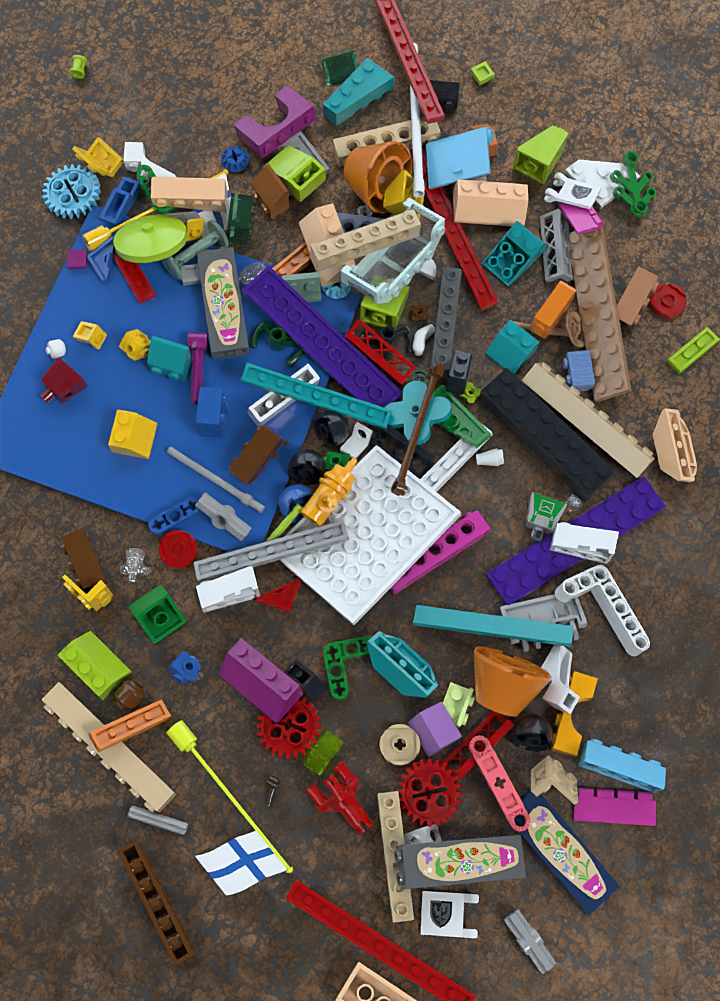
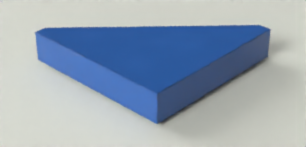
M113 236L87 255L88 260L105 284L108 283L115 250Z

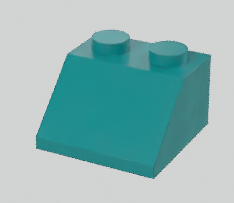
M510 319L497 334L485 355L503 369L508 368L515 375L536 352L539 341Z
M152 336L147 361L149 370L155 375H166L174 381H185L192 364L189 347Z

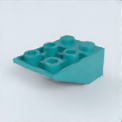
M516 221L482 264L507 286H510L539 258L548 246L523 224Z

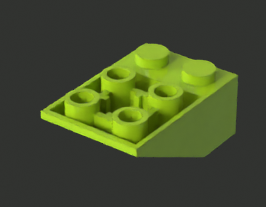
M289 145L268 162L288 192L299 202L303 201L326 180V169L317 160Z

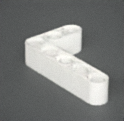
M597 565L566 579L556 588L555 596L561 602H568L591 591L629 655L638 656L649 648V638L605 566Z

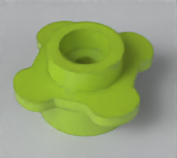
M468 382L464 394L460 396L472 404L477 396L480 395L481 389H477L472 382Z

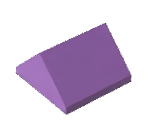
M439 702L420 712L408 722L411 729L419 736L420 744L428 758L463 737L443 702Z

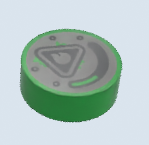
M422 369L415 370L411 374L410 382L422 381L427 386L429 383V379H427L428 373Z

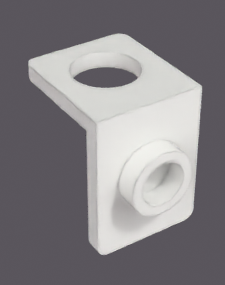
M357 422L352 436L341 446L340 451L345 454L350 453L351 458H357L368 446L372 430ZM358 430H363L366 433V437L360 436Z
M436 824L404 834L405 844L434 842L431 839L430 831H433L435 834V842L442 840Z

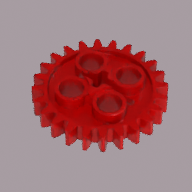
M306 697L301 701L299 698L289 709L287 716L278 722L283 725L272 724L273 720L264 713L263 717H257L262 722V724L256 725L257 729L262 730L257 733V736L264 737L260 740L261 745L267 743L265 746L266 751L272 748V756L278 752L279 759H282L284 754L288 760H290L293 754L298 759V753L300 752L306 756V748L310 751L313 750L310 745L311 743L318 744L315 737H321V733L317 731L322 729V725L317 723L321 721V717L315 716L318 713L317 709L311 710L314 706L312 702L306 705ZM299 716H306V722L302 724L296 722ZM292 723L294 728H289L288 731L284 725L289 726ZM298 728L306 729V732H301ZM274 730H281L282 734L278 738H273L272 732ZM300 735L301 740L298 743H292V736Z
M433 758L428 759L427 763L423 759L420 760V765L417 762L413 763L414 769L411 767L406 768L409 774L401 775L405 779V781L398 783L403 787V789L398 790V793L403 794L399 801H404L405 803L401 809L408 808L409 811L406 816L413 814V822L420 819L421 826L426 821L428 827H431L434 822L436 826L441 825V820L447 823L448 817L451 819L455 817L453 811L458 812L460 810L456 804L463 803L458 798V796L464 794V792L458 790L463 784L456 782L460 776L452 775L455 769L447 770L448 763L441 766V760H437L434 764ZM436 774L441 777L440 785L434 782ZM417 779L420 780L422 783L421 790H418L415 787V781ZM447 787V791L418 798L414 797V794ZM440 795L446 798L445 806L439 802ZM421 800L427 803L426 810L420 807Z

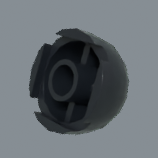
M328 410L314 416L317 417L313 421L316 435L319 441L323 439L326 443L323 445L325 448H335L346 440L349 423L345 417Z
M304 449L294 453L288 464V475L301 483V480H308L307 484L320 483L319 479L324 478L323 475L326 472L324 458L313 449Z
M537 714L523 717L514 727L513 743L518 748L520 745L527 746L525 748L526 751H546L549 745L553 746V729L551 724Z

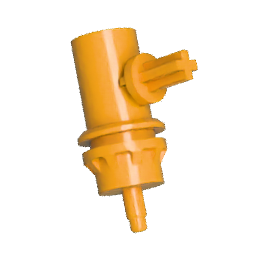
M352 458L345 467L336 464L332 470L324 473V478L319 479L321 485L300 511L314 525L322 526L340 500H346L348 498L346 494L349 495L352 492V484L356 478L350 472L357 463L356 458Z

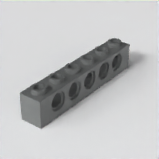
M443 267L431 368L440 363L444 364L445 370L441 378L448 379L462 269Z

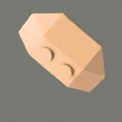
M665 408L662 410L653 432L660 470L677 481L693 482L697 471V463L689 430L680 417L678 410Z

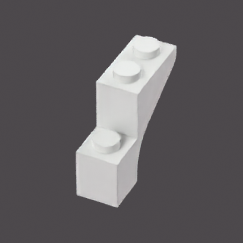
M125 142L124 164L126 170L137 172V168L145 164L152 168L156 177H176L175 174L150 162L145 157V149L142 142ZM142 170L141 176L144 175L148 183L149 179L147 176L149 172Z
M554 645L541 667L550 673L549 677L552 676L548 683L550 686L542 699L552 707L571 714L580 698L579 695L569 688L572 653L564 646Z

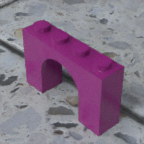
M289 86L275 94L278 108L288 115L283 122L275 126L266 127L259 125L246 115L234 124L237 137L262 158L317 119L314 106Z

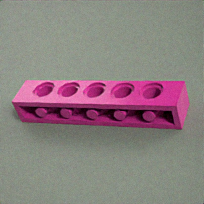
M478 510L473 513L470 511L462 516L461 521L458 523L454 522L430 547L437 548L440 553L434 555L428 549L420 557L424 563L421 565L414 563L407 570L408 573L403 575L389 589L391 593L395 595L488 535L491 528ZM467 527L471 530V533L465 534L461 531V528ZM451 537L455 540V543L448 544L445 539Z

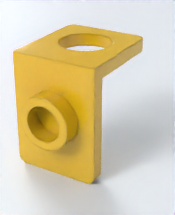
M203 218L187 221V241L201 239L204 225Z

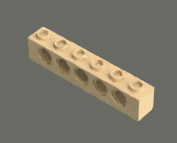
M424 117L420 118L421 146L439 140L441 132L438 123L427 124ZM411 120L333 139V151L338 166H345V162L352 152L350 150H354L357 147L385 143V141H397L406 145L408 149H413Z
M414 209L313 244L311 245L310 258L317 272L418 237L421 223Z
M398 791L378 793L377 800L392 922L414 920L411 890H400V885L397 884L396 879L399 870L398 863L395 862L394 852L396 846L405 844Z

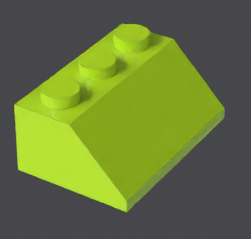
M91 631L71 641L58 654L102 700L132 672Z

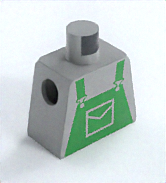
M532 492L529 498L525 524L527 528L533 529L530 538L535 541H541L544 533L551 534L567 504Z

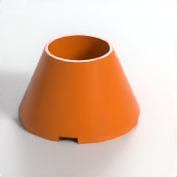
M397 141L357 147L349 154L345 162L344 179L371 211L382 214L389 211L383 207L385 190L402 170H406L411 175L412 158L410 151L406 145Z
M475 647L476 701L490 710L508 716H518L552 678V676L549 677V672L515 655L513 657L502 654L503 651L493 648Z

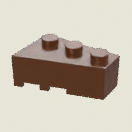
M266 425L259 426L254 431L252 440L244 444L241 449L242 453L238 457L236 456L230 463L231 467L228 471L246 485L251 486L266 469L265 466L270 459H275L278 456L276 453L283 444L287 446L290 443L276 430Z

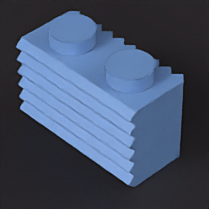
M590 350L567 352L566 357L563 358L564 370L567 369L568 373L566 375V384L570 387H575L579 392L593 390L595 378Z

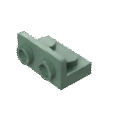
M319 272L282 275V278L307 302L322 300Z

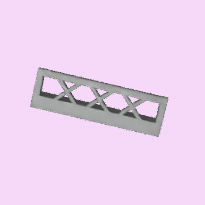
M556 209L540 216L542 242L547 246L549 245L543 252L545 281L551 282L561 278L569 282L573 280L568 238L569 224L564 213ZM553 217V222L548 228L546 220ZM551 233H554V239L549 244L548 238ZM552 249H555L556 254L554 255L553 259L550 260L549 254L551 253ZM556 265L557 273L551 275L550 271Z

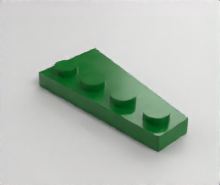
M441 385L433 392L432 397L446 398L451 404L452 413L446 421L436 424L478 448L491 437V433L450 392L445 390L446 387L444 385Z

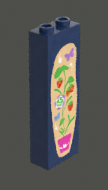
M528 789L520 797L530 816L531 822L526 830L516 832L518 835H521L523 841L586 915H590L619 889L620 885L543 795L536 796ZM522 815L515 816L514 822L516 826L522 827L525 825V818Z

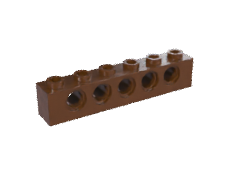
M134 840L118 849L117 851L174 966L195 956L196 952L140 841Z

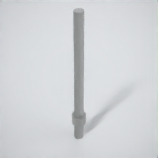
M169 447L167 450L168 454L240 499L242 504L247 507L251 506L260 513L265 509V506L254 500L253 496L238 490L173 447Z

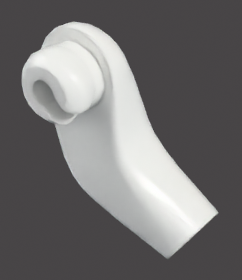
M432 324L416 331L412 347L415 355L421 356L424 354L425 341L435 333V327Z

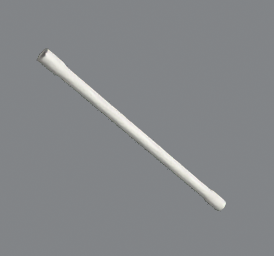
M413 43L418 53V45ZM410 85L414 169L413 191L414 196L420 198L425 194L422 168L420 106Z

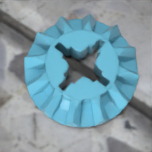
M341 281L340 287H333L334 284L322 287L324 293L333 299L343 298L351 290V285L347 286Z

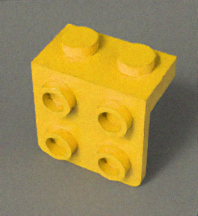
M97 137L88 151L76 146L72 148L79 160L88 163L87 167L94 173L98 172L102 176L108 175L113 177L124 163V159L99 137Z
M66 575L62 577L65 580L63 585L75 597L77 596L81 603L89 610L93 608L97 612L112 599V592L101 580L85 594Z

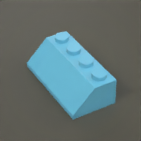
M596 739L584 742L577 766L652 793L664 790L666 768L660 766V762L642 760L641 756L635 753L625 754L621 748L603 746V742Z

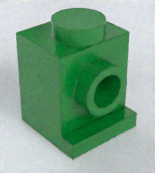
M328 451L327 456H323L326 462V472L332 470L336 465L332 461H339L337 464L345 467L350 461V453L342 454Z

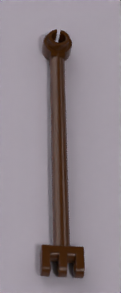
M442 363L429 369L427 375L429 383L398 477L391 487V493L397 496H404L407 492L406 474L437 380L443 376L445 365Z

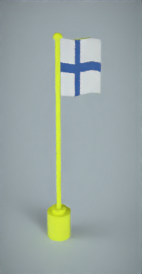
M183 720L177 722L166 732L181 752L186 751L188 753L192 751L255 830L249 834L234 838L211 852L195 857L225 895L243 891L262 879L283 871L291 873L293 867L286 863L194 749L197 745L195 743L197 740L195 735Z

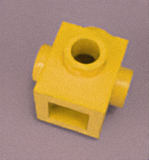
M136 329L126 332L119 347L129 358L135 361L144 359L149 355L151 341L147 335Z

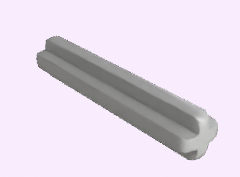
M132 806L128 813L129 818L184 835L188 828V824L136 806Z

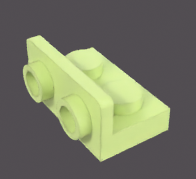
M450 682L443 704L459 729L461 724L465 726L469 716L466 713L467 707H472L476 695L472 694L474 689H467Z

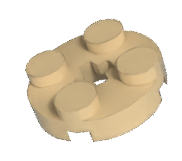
M404 724L392 725L383 733L380 739L381 754L387 762L393 765L403 766L409 764L416 758L420 750L419 736L414 730ZM399 739L402 740V743L406 744V747H402L401 751L394 747V743H397Z

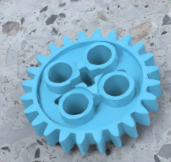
M72 164L70 169H68L64 165V170L57 168V174L52 172L53 178L47 177L49 183L43 184L45 189L42 190L44 194L42 197L47 208L50 209L51 213L55 212L57 217L61 214L63 218L68 215L72 219L73 215L76 214L77 218H79V213L82 212L86 215L85 210L92 211L90 206H96L95 200H100L98 194L101 193L99 188L101 185L97 176L94 175L93 171H89L87 167L82 169L81 165H78L75 168ZM67 180L79 200L78 203L74 200L64 181Z

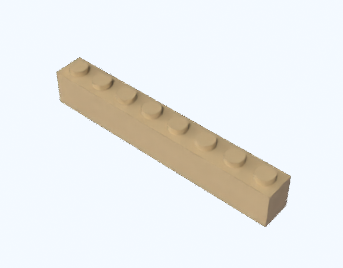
M535 363L522 381L636 478L655 459L652 457L653 453L648 448L639 446L637 444L638 440L632 435L627 436L623 432L624 429L615 422L613 424L609 421V416L605 412L596 410L592 401L587 398L584 400L575 387H569L565 384L566 380L559 374H553L551 367L546 363Z
M60 682L42 699L46 704L44 708L51 715L56 713L60 717L57 721L64 728L69 726L74 731L72 735L79 742L84 740L88 744L86 749L93 756L98 754L102 758L100 762L108 770L110 768L117 772L115 777L122 784L127 782L131 786L129 791L137 798L141 796L146 800L144 805L151 812L156 810L160 813L177 795L123 742L98 753L88 735L89 732L104 726V724Z

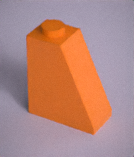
M560 281L534 317L529 330L545 339L566 315L576 289Z

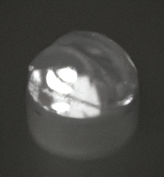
M571 494L566 504L567 507L572 505L571 510L575 511L583 505V502L577 496Z

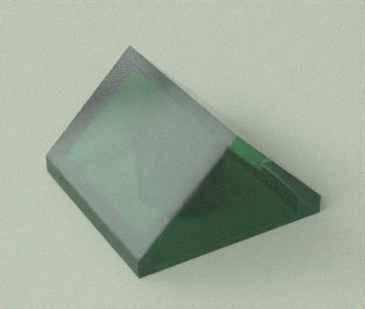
M351 47L317 55L327 86L344 82L359 67L356 52Z

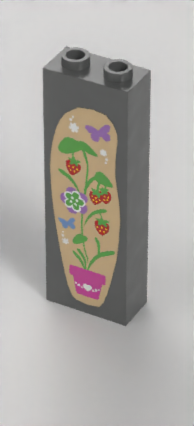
M225 246L219 249H204L197 252L213 360L249 355L233 247Z
M521 835L404 844L396 846L394 852L395 862L398 863L399 872H397L396 879L397 884L400 885V890L526 878Z

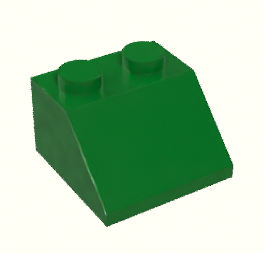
M161 584L128 606L154 644L187 622Z

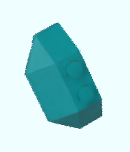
M379 631L367 642L373 668L402 695L426 698L438 686L431 666L402 639L385 635Z

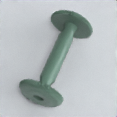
M212 220L207 222L210 234L175 257L170 256L162 259L165 268L175 279L180 280L182 278L179 267L197 256V252L209 248L216 242L220 247H228L227 235L217 222Z

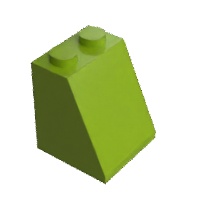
M552 125L522 144L517 149L513 169L544 184L564 151L569 133L565 132L562 128Z
M374 276L370 286L377 289L383 282L390 286L394 281L384 276ZM404 285L397 297H393L389 303L376 304L374 296L367 291L361 303L360 320L380 328L391 326L395 329L409 295V286Z

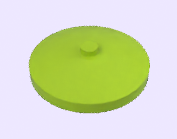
M156 214L143 216L128 222L117 231L113 242L116 253L122 259L135 263H149L165 259L178 252L185 245L188 235L186 226L180 219L170 215Z

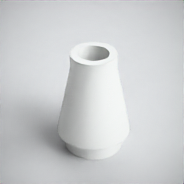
M496 448L476 454L477 465L500 467L499 465L504 464L503 450Z

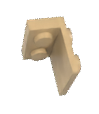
M548 755L531 769V792L538 796L542 792L545 793L553 785L574 805L578 803L577 779L572 773H567L558 760H553Z

